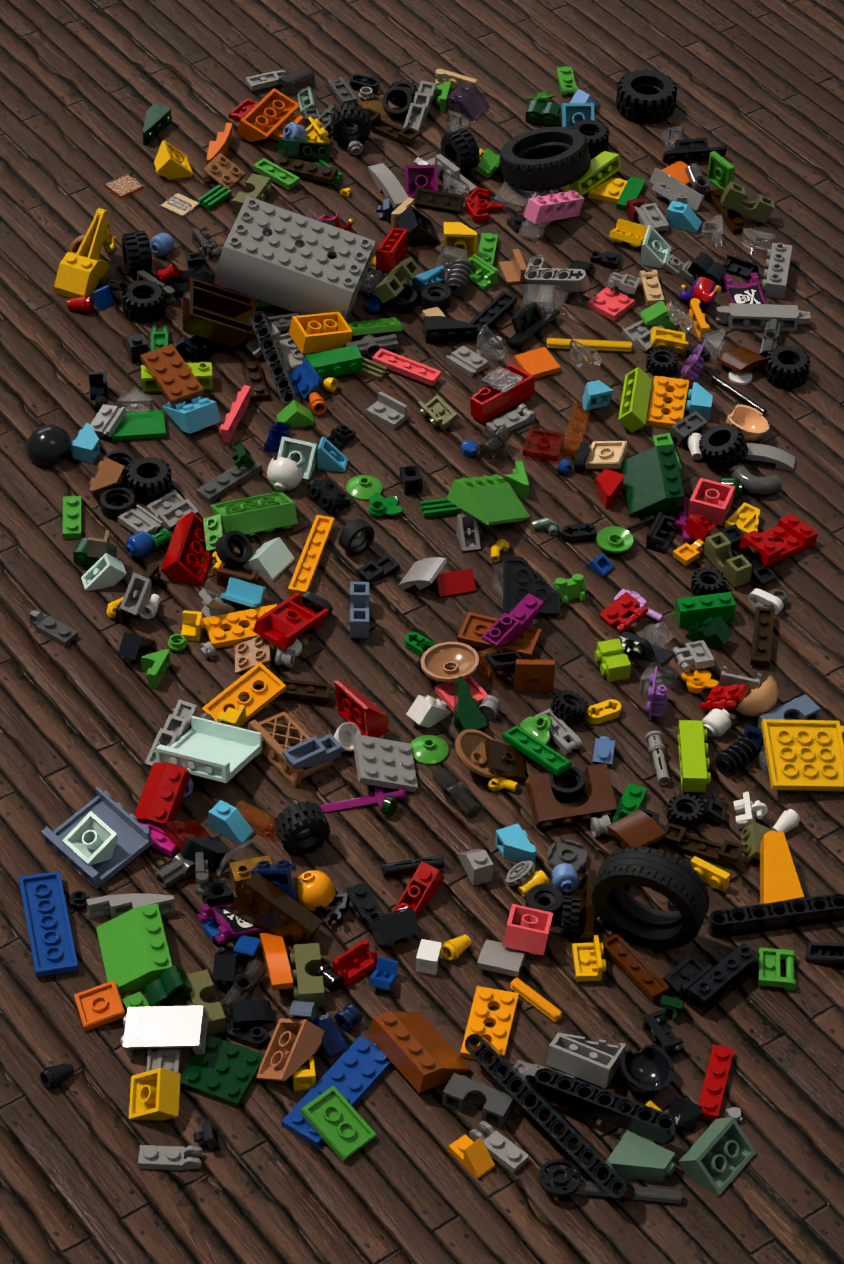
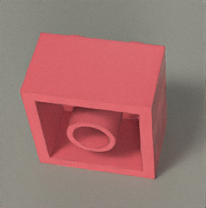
M700 478L689 501L688 517L692 513L694 515L699 513L708 522L723 526L733 504L735 487Z
M512 904L502 946L508 947L511 950H521L532 955L539 954L544 956L553 913Z

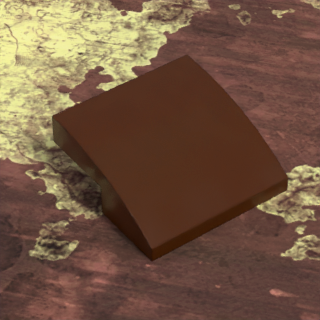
M745 347L728 350L716 359L719 363L739 373H752L754 366L766 365L765 357Z
M640 809L607 826L608 833L620 839L623 848L647 847L666 837L664 830Z

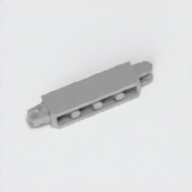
M729 303V306H719L716 308V313L719 315L715 316L716 323L728 324V327L734 330L764 331L766 322L771 320V318L777 319L781 323L780 331L797 330V325L810 324L811 319L810 312L798 310V305Z

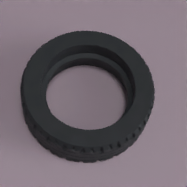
M546 127L519 134L504 144L499 155L505 182L511 187L523 191H546L564 187L582 178L587 173L591 164L586 137L581 132L566 127Z
M627 847L611 853L603 861L591 888V900L594 909L608 928L630 942L654 949H674L694 940L700 931L710 904L706 885L692 867L667 852L648 847ZM622 885H638L657 891L668 898L679 911H661L645 906L632 898Z

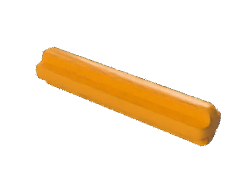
M519 978L512 980L510 988L516 993H519L520 996L554 1022L561 1019L562 1011Z

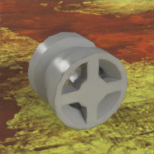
M278 648L275 665H285L286 668L291 669L295 660V650Z
M487 695L483 698L482 704L478 709L485 716L486 720H493L501 708V702L498 698Z
M603 815L601 818L592 817L590 819V827L594 837H599L601 834L611 835L607 829V826L611 824L608 815Z

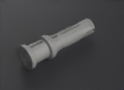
M651 731L645 736V740L649 744L648 753L653 757L658 784L662 786L667 785L671 780L664 756L666 747L662 743L663 734L660 731Z

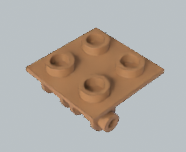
M221 153L203 168L205 172L204 180L206 182H211L214 179L222 187H226L227 190L245 174Z
M258 636L234 645L236 674L251 669L259 662L267 669L271 668L270 641Z

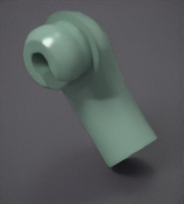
M550 518L532 521L534 530L545 528L549 531L550 535L558 533V524Z

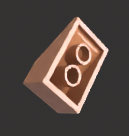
M280 1018L255 1078L258 1080L286 1081L317 1051L325 1031L306 1019Z

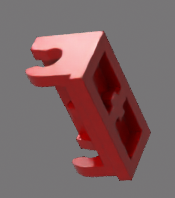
M363 940L332 960V971L344 978L342 985L347 988L376 969L377 952L376 950L370 952L369 942Z

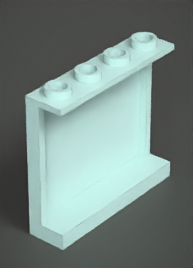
M192 716L191 729L170 747L159 744L155 748L156 763H172L186 767L192 775L227 783L262 751V733Z

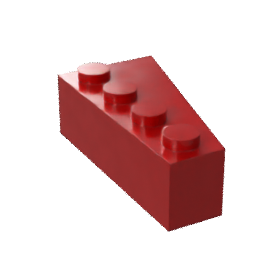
M509 363L505 371L501 370L503 372L498 375L499 377L496 378L497 381L495 382H498L506 374H509L506 376L508 378L509 376H514L521 379V381L506 392H502L489 385L482 387L470 398L471 416L481 422H485L534 395V376ZM505 379L504 383L511 382L510 379Z

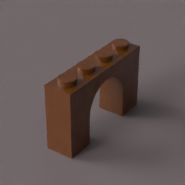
M607 763L586 767L583 773L588 790V801L576 808L566 807L555 799L548 772L529 775L525 783L535 827L548 829L553 827L554 824L561 823L562 826L572 824L573 821L589 822L592 817L601 818L603 815H608L609 818L612 817L617 810Z

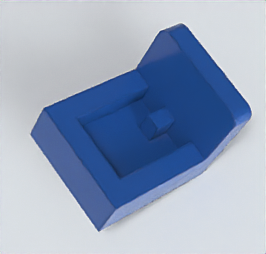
M379 957L376 970L370 976L369 985L374 986L378 990H390L396 981L399 962Z

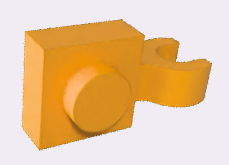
M700 539L696 540L692 545L686 542L673 551V557L687 566L698 559L699 555L704 552L702 546L705 543Z

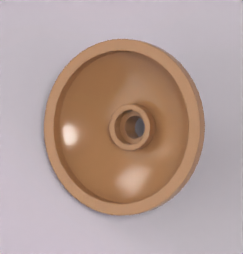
M460 642L436 644L426 650L421 657V668L425 675L433 680L444 683L456 682L459 676H462L464 680L471 676L479 666V656L476 650Z
M466 729L460 732L455 740V747L462 763L481 777H499L500 775L489 772L484 744L488 738L494 739L486 733L475 729Z

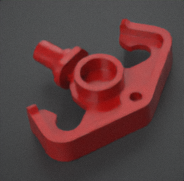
M475 188L465 201V209L471 219L477 223L489 221V208H491L490 212L503 210V203H495L493 200L489 203L485 199L478 198V196L490 198V190Z

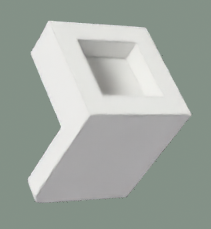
M421 939L416 956L415 972L431 975L437 974L438 958L442 947L441 942Z

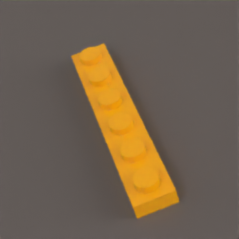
M316 515L289 584L288 594L294 595L299 592L302 596L306 591H309L334 526V518Z

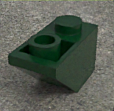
M717 616L715 618L709 617L700 623L698 621L693 623L685 637L693 642L704 640L707 647L713 649L724 645L733 632L722 617Z

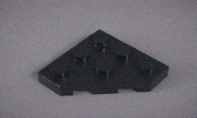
M504 557L503 614L505 612L509 614L529 593L544 601V607L536 615H560V594L523 557Z

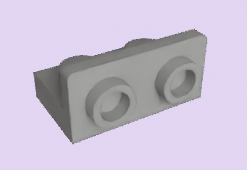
M380 391L377 394V402L366 409V415L394 430L407 420L408 407Z

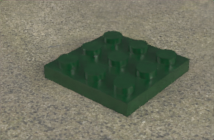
M207 1034L205 1054L196 1055L194 1053L180 1077V1088L238 1109L255 1080L264 1054Z

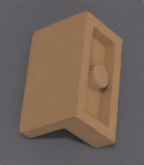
M514 249L512 250L511 261L499 262V267L507 285L527 283L524 276L527 269L520 250Z

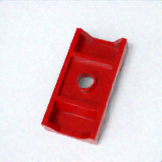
M790 514L779 519L778 525L761 533L754 530L743 535L739 548L753 547L761 554L763 565L767 567L815 545L818 532L799 520L798 517Z
M297 592L256 620L253 632L260 635L261 638L272 642L278 648L285 650L293 645L296 637L310 627L316 629L325 623L329 610L325 608L318 613L304 606L302 596Z

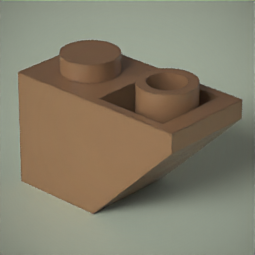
M105 457L98 464V472L95 478L92 477L89 482V491L93 495H97L109 488L119 487L126 474V467Z

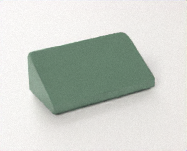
M307 87L297 93L302 114L304 109H319L316 94L311 87Z

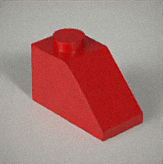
M606 468L601 474L597 475L595 484L597 485V495L605 509L609 510L624 488L625 475Z

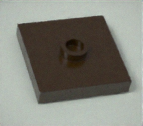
M488 738L484 744L489 772L523 783L526 780L522 752L515 747Z

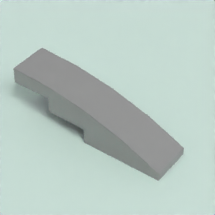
M421 80L413 103L410 104L403 129L409 126L418 131L421 130L437 88L436 83Z
M383 163L368 166V171L380 193L383 192L386 199H390L395 209L408 198V195L394 174Z
M183 700L178 701L173 714H169L164 728H160L147 756L145 765L152 767L153 763H156L155 748L159 744L170 747L188 731L191 725V717L197 713V705Z
M129 893L86 899L89 919L109 914L111 919L135 907L157 903L161 916L175 913L174 896Z

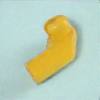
M499 539L491 547L492 562L500 561V551H507L510 546L509 542L505 539Z
M124 597L108 603L106 610L108 617L116 618L115 609Z
M499 776L488 781V788L491 791L508 789L515 792L518 788V783Z

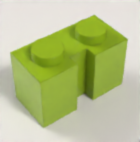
M620 639L597 642L594 658L596 662H599L601 674L605 675L607 682L629 679L631 663L627 654H624V648Z

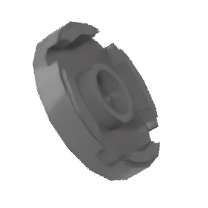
M564 839L558 843L554 842L548 848L547 862L552 869L559 864L569 863L576 868L578 873L587 865L588 853L584 846L577 841Z

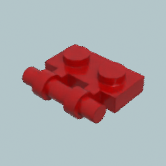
M625 592L601 611L599 618L612 629L618 624L615 629L621 634L624 630H629L634 622L644 618V614L649 610L645 605L639 609V601L628 592Z
M746 684L715 686L707 696V701L700 704V708L711 711L714 708L729 710L736 707L737 702L743 700L749 689Z

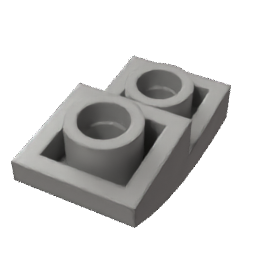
M671 254L662 266L680 278L689 281L695 280V277L687 270L692 264L689 260L684 264Z

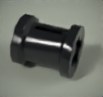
M329 964L322 966L316 973V976H323V983L330 992L337 991L344 982V978L341 975H336Z

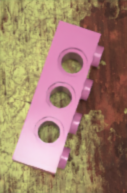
M574 190L529 198L523 217L534 224L576 217L580 214L584 198Z

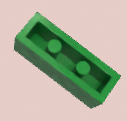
M357 345L306 355V360L311 363L322 379L356 373L363 369L362 356Z
M731 592L677 598L674 616L679 628L690 627L697 621L700 623L709 617L715 618L717 616H721L725 622L734 621L736 603Z

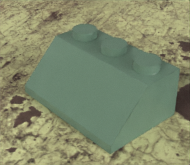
M734 1117L716 1119L678 1162L692 1181L714 1195L719 1196L757 1152Z

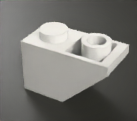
M418 695L406 715L417 724L430 728L449 716L451 711L446 708L447 704L439 698L436 700L429 695L427 697Z

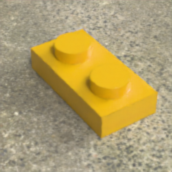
M696 856L693 857L690 863L703 882L725 892L729 887L730 874Z

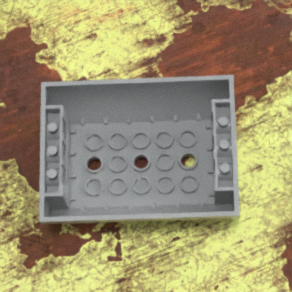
M247 196L223 246L214 284L301 315L339 311L347 322L376 255L377 241ZM263 233H270L271 236H265ZM302 244L304 247L298 248L295 245ZM333 255L336 259H329L328 256Z

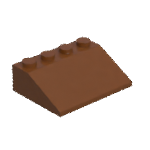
M388 1011L373 1017L368 1036L418 1093L449 1082L454 1073L461 1076L471 1073L472 1069L421 1013Z

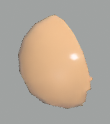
M737 404L732 414H729L726 419V423L734 424L740 428L746 442L756 441L763 437L770 427L768 421L763 417V413L747 405Z
M772 675L761 684L760 688L752 689V692L744 698L735 710L750 717L761 716L763 713L769 712L776 704L778 697L777 683Z

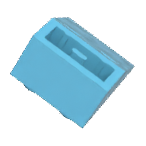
M197 396L171 405L168 401V404L162 406L163 410L177 426L189 434L221 422L216 401L209 400V398Z

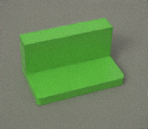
M487 148L475 170L488 179L498 168L500 156Z

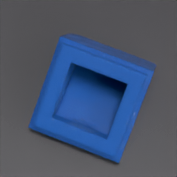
M108 285L93 292L94 306L99 310L103 311L115 305Z
M601 553L586 567L603 577L615 566L604 553Z
M241 935L233 951L244 955L256 956L259 952L261 940Z

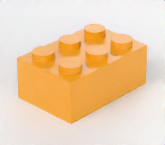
M338 311L292 316L289 335L302 354L343 348L345 343L351 342L353 331Z

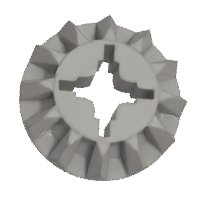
M530 860L516 864L507 874L506 882L508 885H519L529 878L535 871V864Z

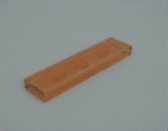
M573 403L562 446V453L576 455L580 443L583 442L591 411H585L583 404Z

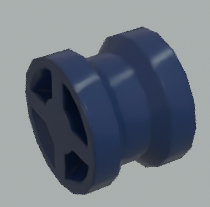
M347 1004L343 1011L335 1014L337 1025L346 1032L350 1031L354 1024H358L362 1020L359 1010L351 1004Z

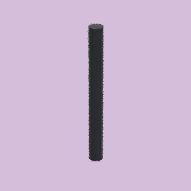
M714 375L712 377V382L746 405L757 409L763 413V416L767 413L765 408L718 376Z

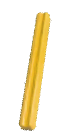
M547 338L546 342L547 348L632 351V342Z

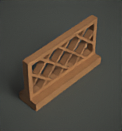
M285 712L261 722L253 720L248 724L247 730L262 733L261 753L294 787L301 784L303 778L333 765L332 760L304 770L300 767H293L282 755V751L292 747L287 746V743L299 744L310 739V737ZM283 719L288 726L276 723ZM264 727L272 728L273 731L268 732L264 729ZM275 729L286 731L287 733L286 735L277 734ZM289 732L298 734L300 738L289 736ZM275 739L285 741V745L279 744Z

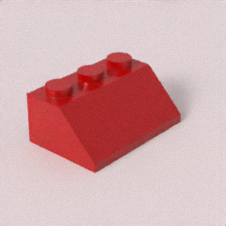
M339 680L334 681L338 714L347 722L356 724L361 731V735L377 738L389 732V718L386 713L378 709L375 703L368 700L366 695L356 688Z
M168 762L153 763L134 813L139 822H151L165 830L171 831L191 778L188 769Z

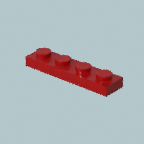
M715 1044L712 1046L698 1105L703 1106L700 1115L702 1119L715 1121L719 1117L733 1059V1048Z

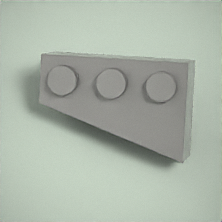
M557 1033L549 1045L546 1065L606 1089L619 1070L621 1054L625 1051L626 1044L619 1043V1046L605 1044L606 1040L599 1039V1042L585 1040V1037Z

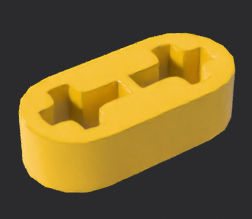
M610 699L588 707L586 720L590 724L597 725L620 716L621 703Z

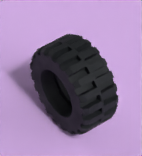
M643 69L641 71L629 72L618 82L616 107L622 116L625 115V118L628 120L632 119L633 122L638 121L643 124L662 122L664 119H668L676 108V83L670 76L662 72H656V70L649 71L648 69Z

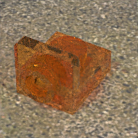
M494 646L478 653V669L486 677L491 676V665L484 657L487 654L502 653L503 649L501 647L497 648Z

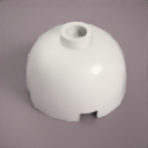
M278 457L277 460L272 458L267 468V478L277 491H289L299 485L304 475V469L302 467L299 469L297 467L298 463L288 458Z

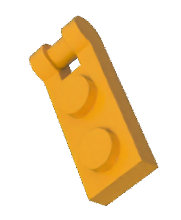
M693 298L690 300L691 309L689 310V317L699 341L704 342L705 339L707 340V334H710V326L706 324L705 314L701 312L700 300Z

